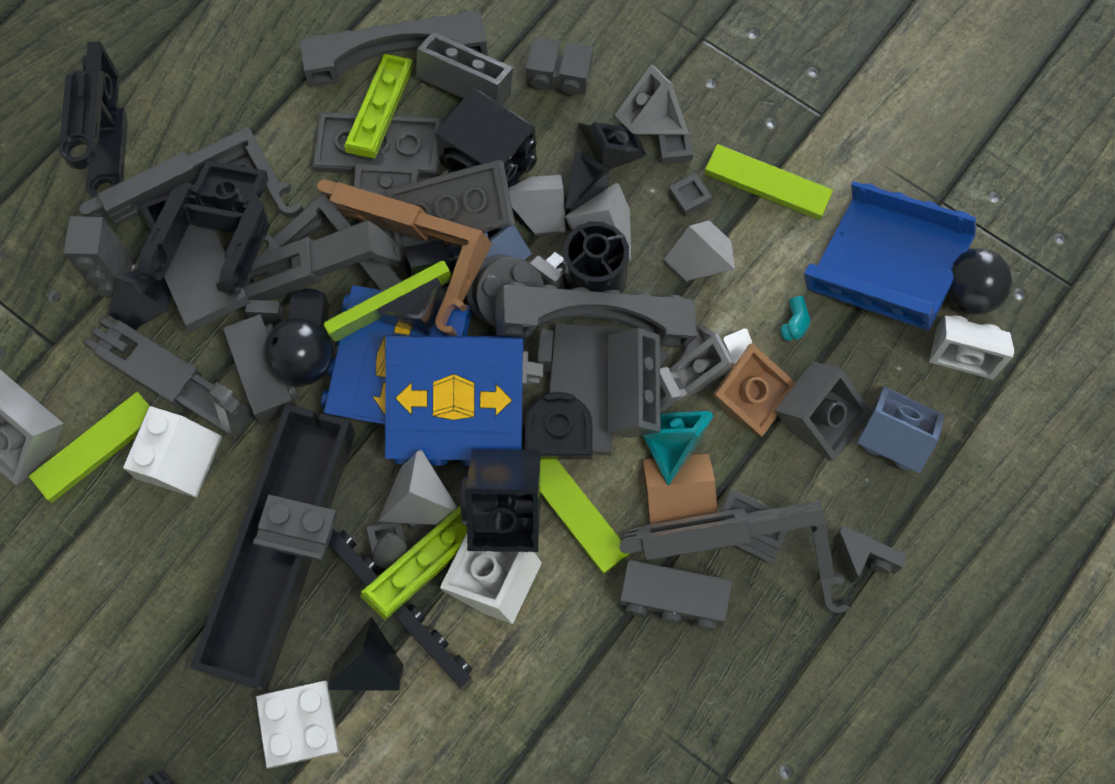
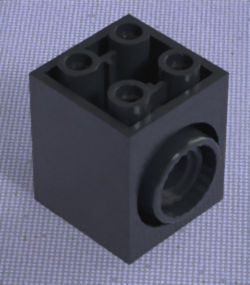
M474 87L435 132L440 164L455 172L501 160L504 162L508 188L519 183L520 177L524 172L529 173L534 168L538 159L536 156L535 126Z
M472 449L468 476L462 478L461 523L467 526V551L538 552L541 511V450Z

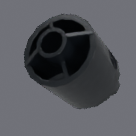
M596 221L578 225L571 231L563 245V283L566 290L583 287L591 292L617 290L622 294L626 288L629 261V245L624 234L613 225Z

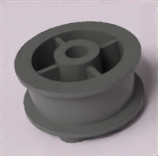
M495 255L486 258L466 294L471 311L482 322L496 327L495 297L502 286L513 282L523 283L527 287L543 286L544 283L538 270L523 259L507 255Z

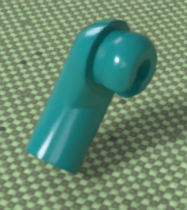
M796 296L788 301L792 318L788 324L782 325L780 329L781 335L786 341L802 338L810 327L811 319L803 296Z

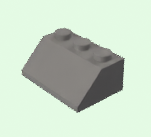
M0 370V472L15 485H18L55 449L64 423Z

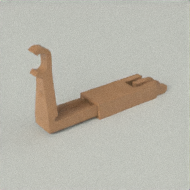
M326 179L319 181L317 185L318 190L325 194L329 201L336 205V208L342 211L346 217L362 222L368 220L378 227L427 241L428 237L462 247L445 298L435 320L436 326L445 335L456 336L455 329L452 326H446L454 309L458 308L462 312L468 310L463 300L492 245V242L481 230L428 215L421 207L339 182L336 183Z

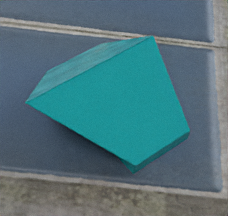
M711 411L660 413V432L643 435L668 486L700 444L713 418Z

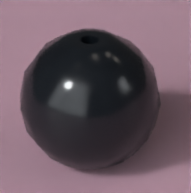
M971 248L961 253L953 262L951 271H953L954 278L946 297L955 309L969 315H984L998 309L1008 298L1013 282L1011 269L1003 257L995 251L986 248Z
M293 318L278 323L271 329L263 344L262 354L267 370L280 383L290 386L303 387L319 381L327 373L333 360V349L329 335L318 324L309 320Z

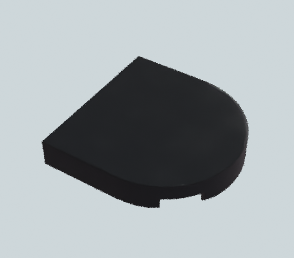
M553 392L544 395L527 413L525 421V450H541V459L592 460L593 424L590 411L572 394Z

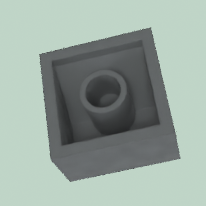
M814 361L774 410L791 433L832 461L835 460L871 412L842 368Z

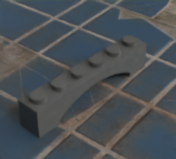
M462 11L459 14L432 16L428 19L416 21L406 20L398 24L376 25L367 29L345 30L337 34L315 35L310 38L300 39L303 68L309 87L339 83V77L343 73L371 58L394 52L417 50L432 32L488 56L481 11Z
M513 282L503 285L495 297L496 335L529 337L537 326L546 322L569 317H595L613 320L633 328H641L660 335V346L685 348L697 337L694 299H682L680 295L655 297L646 292L630 295L621 294L617 290L591 292L583 287L566 290L558 289L554 285L527 287L523 283Z

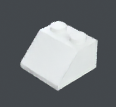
M956 315L944 316L936 328L929 363L993 380L1013 358L1014 348L1011 334L1000 330L995 325H979L968 322L966 318Z
M150 406L123 468L137 480L197 498L222 436L181 415Z
M466 534L440 589L485 615L513 624L542 562L534 552L467 551Z

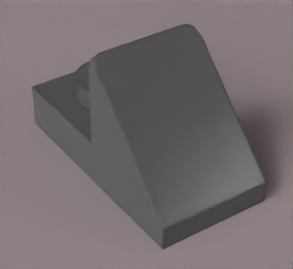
M842 525L834 537L852 583L859 578L866 561L871 563L870 567L877 572L896 574L903 567L907 558V554Z

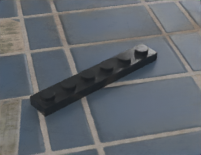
M333 529L329 546L356 576L368 586L378 578L375 573L380 570L379 567L367 554L362 558L357 555L353 550L357 544L344 530L338 534ZM403 604L392 614L463 692L474 683L473 679L469 676V673L473 671L471 666L460 655L453 658L445 650L449 643L436 629L430 633L421 624L426 618L413 604L409 607Z

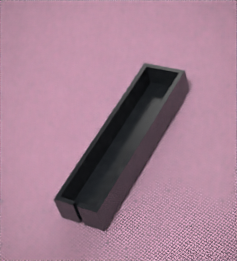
M285 404L191 663V669L204 675L267 693L312 559L258 547L253 544V541L257 537L258 525L268 495L330 509L356 434L349 420L323 413L318 418L315 411Z

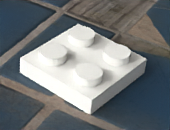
M327 681L256 696L267 768L271 769L340 753Z

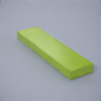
M389 54L383 55L345 142L346 153L376 158L413 70V59Z
M719 144L716 145L704 173L707 176L817 220H821L833 193V190Z
M440 261L331 318L324 323V326L330 337L336 342L382 318L377 310L378 308L435 278H438L441 286L451 281V273L445 261Z
M137 391L30 474V479L45 498L53 503L137 437L150 405Z
M541 459V496L600 572L605 575L630 556L631 553L625 554L620 551V538L557 459Z
M459 506L361 591L360 597L384 620L388 619L455 558L467 534V526L461 523V507Z

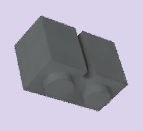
M533 37L526 65V84L532 85L537 89L549 88L561 90L571 95L577 93L586 95L593 65V47L566 42L564 54L558 55L560 41Z

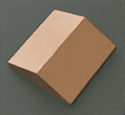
M751 343L716 389L713 396L730 418L757 436L763 437L777 417V413L774 410L796 383Z
M709 453L691 455L669 486L654 458L642 460L650 524L717 513L715 479Z

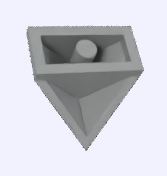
M650 65L615 116L633 134H689L672 83L655 66Z
M561 175L529 177L508 188L512 208L534 232V236L566 234L564 192Z
M618 183L613 184L565 216L571 231L578 225L590 221L605 222L615 226L624 234L629 245V261H631L630 209Z
M709 220L689 226L663 261L685 283L692 279L735 270L731 240Z
M698 324L696 328L697 337L684 348L676 364L669 368L670 372L677 373L679 378L675 382L679 390H686L688 395L685 397L722 382L733 366V361L720 336L701 324Z
M422 450L417 451L400 468L378 522L436 525L441 523L457 508Z

